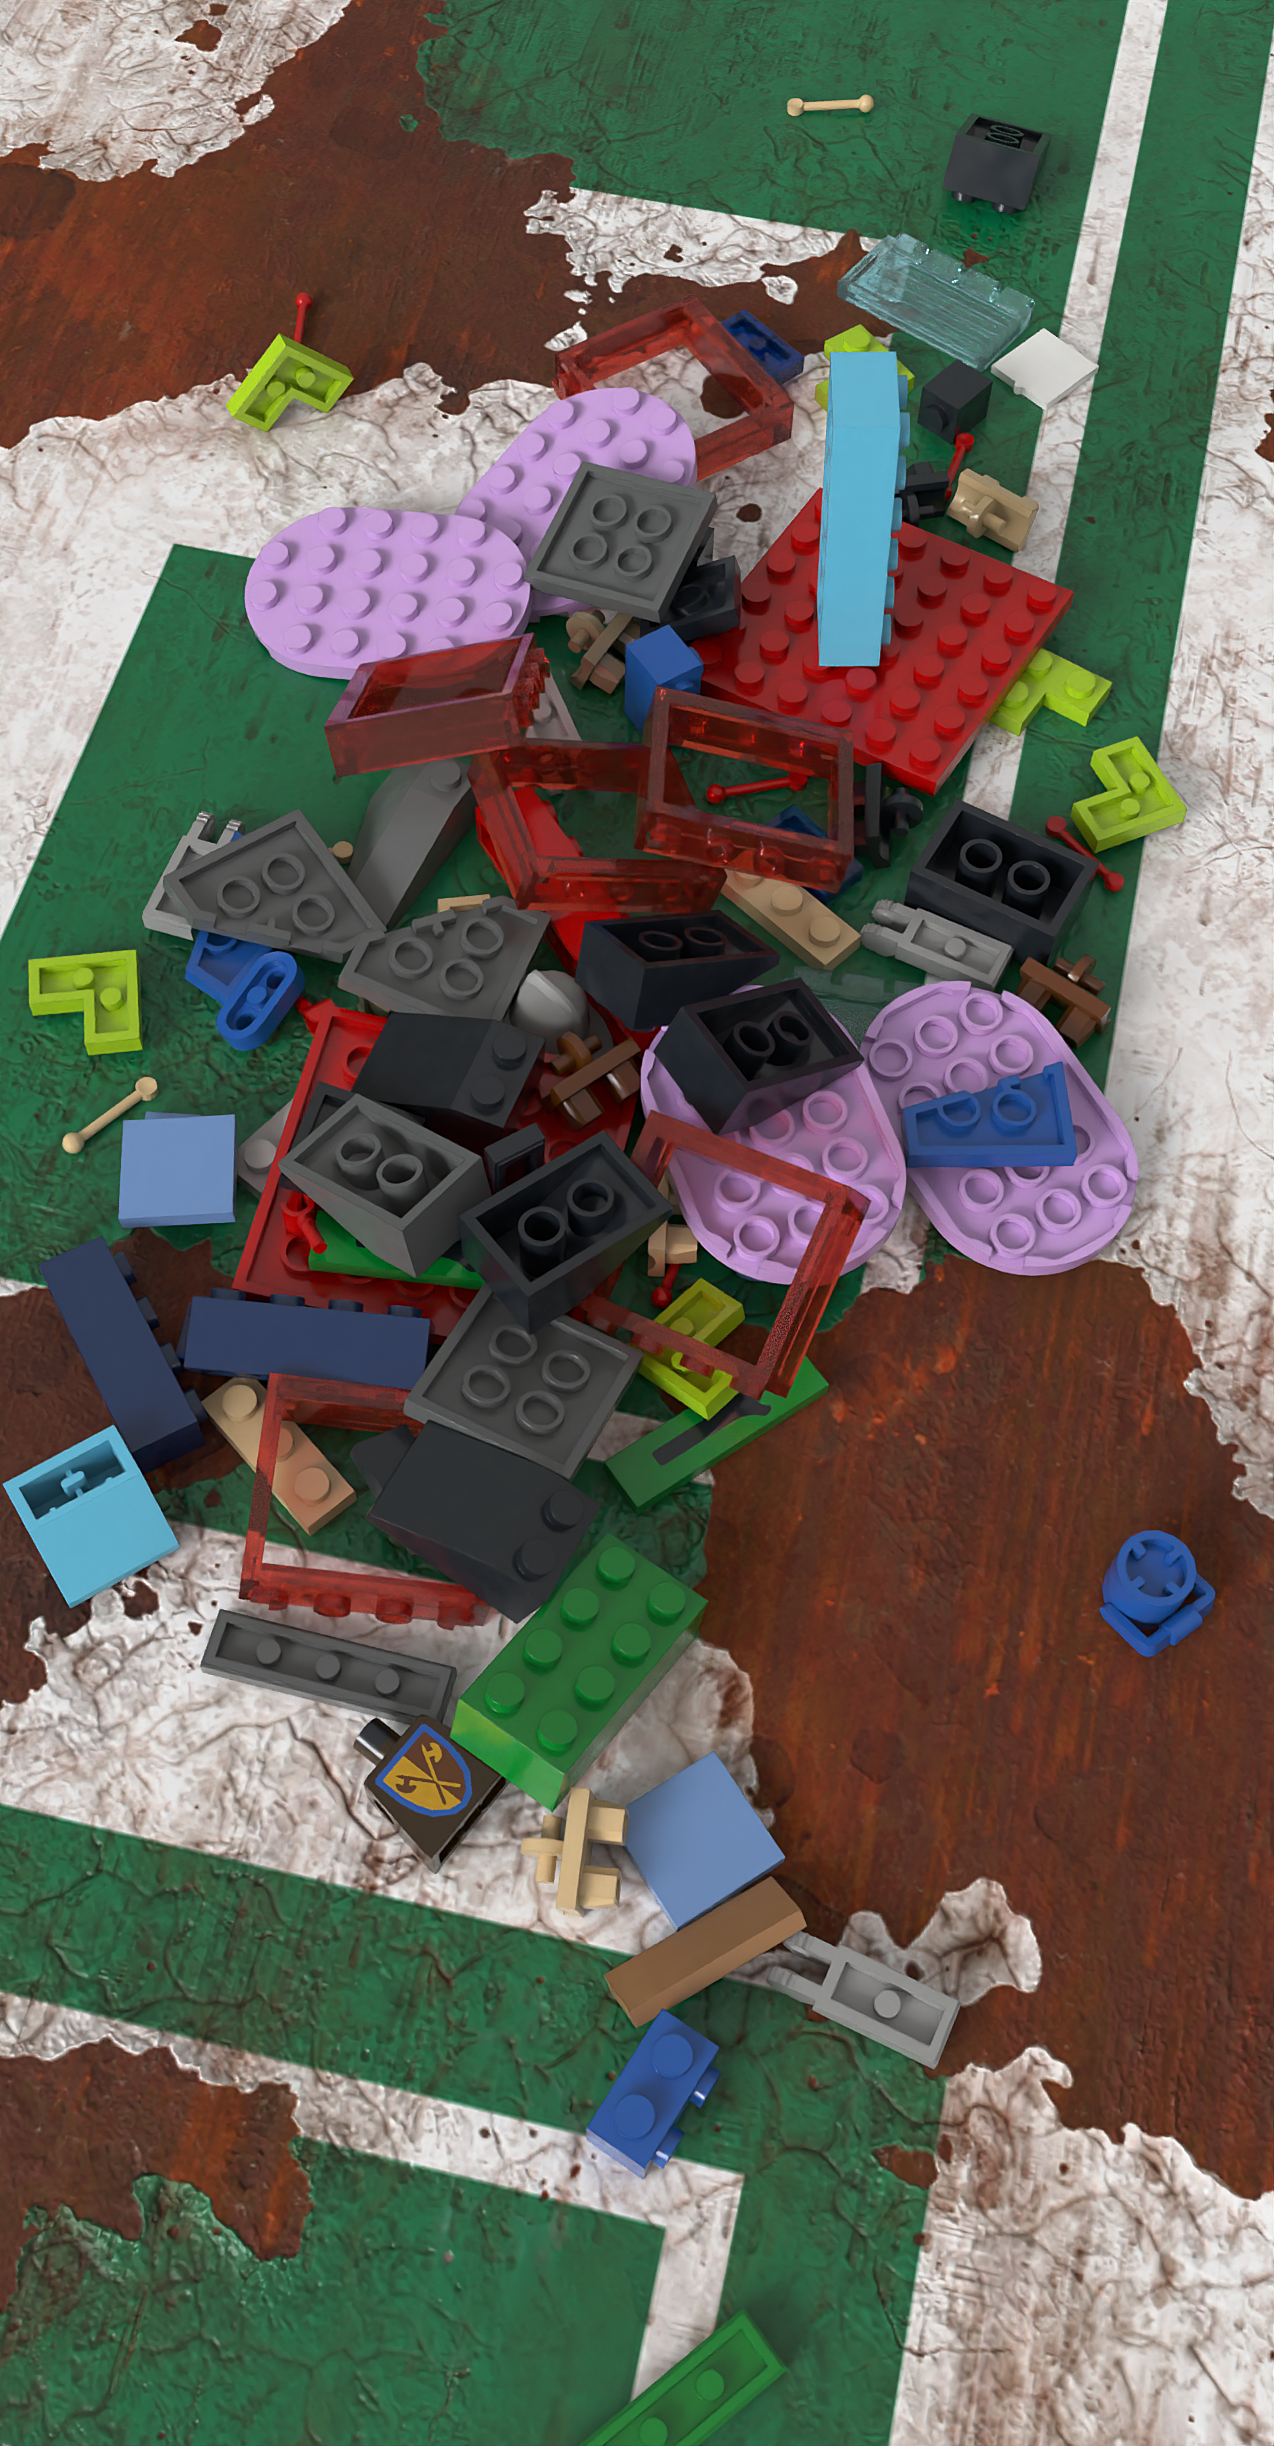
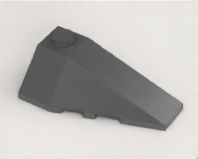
M440 752L431 753L398 764L371 797L346 873L383 923L387 932L393 931L476 822L475 808L484 804L482 772Z

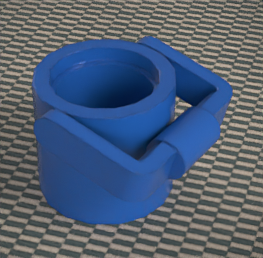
M1159 1530L1142 1531L1129 1537L1106 1571L1102 1584L1105 1604L1100 1607V1613L1105 1621L1139 1654L1152 1657L1169 1644H1178L1203 1624L1202 1618L1213 1610L1215 1591L1197 1573L1194 1557L1183 1542L1174 1535ZM1191 1591L1198 1597L1191 1605L1186 1604L1177 1611ZM1159 1627V1630L1148 1638L1140 1631L1142 1629H1155Z

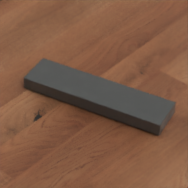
M220 1609L200 1664L202 1672L209 1675L411 1725L421 1714L427 1715L443 1724L457 1677V1669L453 1666Z

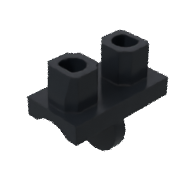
M929 461L913 463L906 469L905 489L899 490V493L894 495V498L902 499L903 522L919 528L920 520L944 517L945 494L950 484L947 471L935 472Z
M882 762L866 765V780L841 784V802L846 818L864 816V820L841 823L839 825L841 848L845 857L871 855L876 869L891 867L892 829L896 837H904L908 834V829L914 828L922 822L924 813L922 802L918 798L909 795L907 788H897L893 795L892 789L883 783L884 768Z

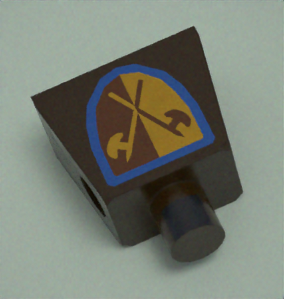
M421 1714L402 1736L376 1717L362 1729L353 1745L356 1751L376 1766L363 1783L367 1798L423 1864L436 1874L508 1786L510 1781L451 1739L450 1727L427 1715Z

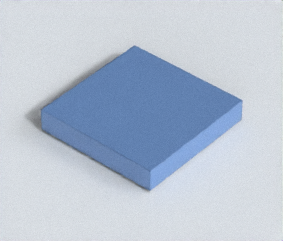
M235 1114L123 1120L118 1214L122 1228L236 1222L238 1122Z
M712 1751L625 1806L629 1811L630 1817L625 1846L622 1847L676 1932L713 1910L785 1861L784 1854L715 1751Z

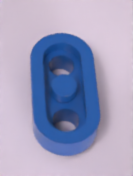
M275 951L260 957L251 966L220 1009L216 1019V1026L219 1033L232 1048L248 1051L266 1042L302 993L305 986V974L290 954Z

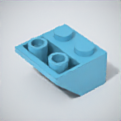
M115 1425L102 1430L3 1483L7 1494L70 1609L180 1549L146 1480Z

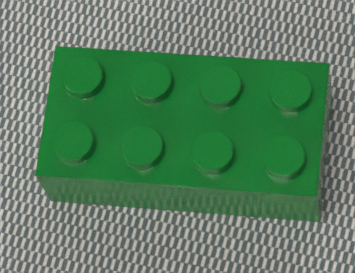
M607 1532L554 1591L547 1602L537 1610L458 1699L450 1738L553 1813L570 1792L571 1787L576 1785L695 1640L708 1600Z

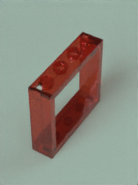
M693 294L555 353V379L552 380V384L557 397L560 400H564L578 393L595 390L597 388L593 385L594 383L680 345H684L749 415L694 440L698 468L696 482L791 439L794 401Z
M528 633L360 664L324 725L337 778L522 746L529 726L534 725V712L540 708L539 697L540 694L545 693V678H550L549 659L545 657L544 648H537L535 634Z
M656 685L643 725L633 849L838 894L854 857L853 731ZM667 743L827 779L828 839L663 803ZM648 831L650 832V839L646 838Z
M481 735L468 769L467 777L518 910L687 913L710 911L728 876L669 745ZM649 757L656 758L654 764H651ZM512 787L643 793L672 860L538 856Z
M651 1109L630 1160L657 1189L674 1150L678 1149L822 1206L824 1209L756 1366L609 1302L626 1260L577 1306L587 1311L583 1322L614 1336L619 1326L635 1332L631 1339V1344L663 1357L667 1347L683 1354L679 1362L680 1366L710 1379L715 1369L730 1374L733 1377L728 1387L759 1401L764 1390L787 1398L872 1200L850 1186Z
M269 1372L238 1599L251 1600L253 1603L269 1604L268 1610L271 1611L284 1610L288 1605L313 1607L315 1613L333 1618L346 1617L350 1615V1612L375 1614L377 1620L388 1624H407L412 1619L437 1621L439 1627L451 1631L454 1630L455 1625L468 1627L484 1625L491 1606L461 1585L262 1563L281 1420L381 1433L407 1424L414 1437H416L424 1424L403 1414L405 1399L411 1390Z

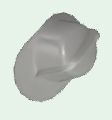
M533 970L530 974H526L503 1023L546 1038L545 1053L560 1056L556 1044L557 1038L569 1031L575 1033L582 1041L593 1034L600 1039L602 1048L592 1054L593 1060L613 1049L612 1037L606 1027V1023L589 1004L585 990L574 982L575 979L555 970L540 972Z

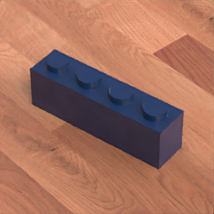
M100 1236L38 1264L49 1292L125 1445L142 1475L206 1445L199 1426L200 1423L208 1420L206 1412L193 1388L185 1392L180 1388L175 1377L184 1373L183 1368L169 1341L158 1345L152 1330L159 1328L160 1324L146 1296L135 1300L129 1285L137 1282L123 1251L112 1255L103 1236Z
M213 1288L211 1289L210 1298L193 1296L184 1367L195 1374L409 1394L432 1361L435 1325L431 1319L422 1318V1309L415 1307L390 1305L387 1306L385 1315L363 1312L364 1304L354 1301L329 1300L328 1309L305 1307V1298L299 1296L271 1294L269 1303L246 1301V1292Z

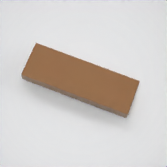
M770 1876L604 1974L611 1993L634 2026L638 2028L657 2017L662 2008L666 2011L801 1931L807 1925L801 1909L776 1880Z

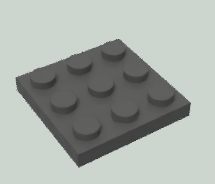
M583 461L524 574L525 582L530 583L533 590L661 624L718 508L716 494Z
M485 1282L406 1397L403 1414L423 1424L428 1420L541 1465L552 1470L571 1484L640 1369L645 1353L564 1314L529 1335Z

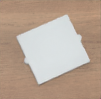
M1043 328L992 364L991 373L1014 388L1013 392L1015 394L1024 395L1046 411L1097 374L1099 366L1075 350L1076 346L1074 344H1066Z

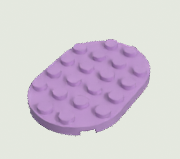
M631 387L602 388L578 393L564 400L553 402L543 413L537 416L472 487L461 501L454 515L479 519L503 532L518 547L528 568L583 461L695 488L698 468L693 436L683 417L668 403L651 394L635 390ZM533 590V606L529 622H540V616L553 615L565 611L568 612V616H572L575 612L584 611L593 605Z
M328 507L321 512L304 517L289 525L261 549L247 577L245 608L256 637L269 650L271 657L294 671L325 678L430 687L453 684L476 676L474 669L486 664L496 656L500 660L504 658L517 644L528 625L533 606V590L530 583L525 582L524 574L527 570V564L515 543L503 532L479 519L458 515L363 507Z
M969 981L932 983L913 989L896 998L871 1023L859 1052L865 1059L864 1064L898 1138L903 1155L904 1147L900 1122L903 1108L963 1090L971 1094L996 1087L1000 1079L1013 1075H1018L1020 1079L1042 1073L1044 1066L1063 1062L1078 1152L1074 1165L906 1168V1186L935 1228L952 1246L974 1261L1002 1272L1017 1275L1036 1276L1061 1273L1085 1264L1098 1256L1116 1238L1133 1208L1136 1181L1139 1178L1137 1155L1124 1123L1057 1030L1037 1009L1018 996L1005 990L1000 995L991 991L971 987L972 982Z
M744 985V986H742L741 988L737 989L736 991L732 992L731 994H735V993H739V992H743V991H747V990H751V989H755V988H759V987H763V986H760V985ZM829 1013L835 1020V1022L839 1025V1027L842 1029V1031L846 1034V1036L850 1039L853 1045L857 1048L854 1040L852 1039L848 1031L845 1029V1027L831 1013ZM662 1026L649 1049H646L642 1061V1108L682 1215L700 1244L720 1262L741 1274L770 1283L797 1285L817 1283L844 1275L862 1265L878 1252L893 1232L900 1216L906 1189V1165L898 1138L864 1061L860 1067L763 1122L716 1137L653 1053L669 1027Z

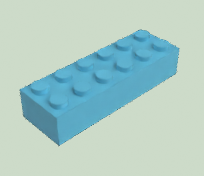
M830 352L817 582L819 666H879L881 645H890L891 615L884 614V609L894 607L895 585L894 577H887V572L897 570L898 538H891V533L901 531L902 499L894 498V495L898 494L899 490L905 489L906 458L905 456H898V452H902L903 447L909 446L910 413L900 412V410H904L907 407L908 379L907 375H898L896 352Z

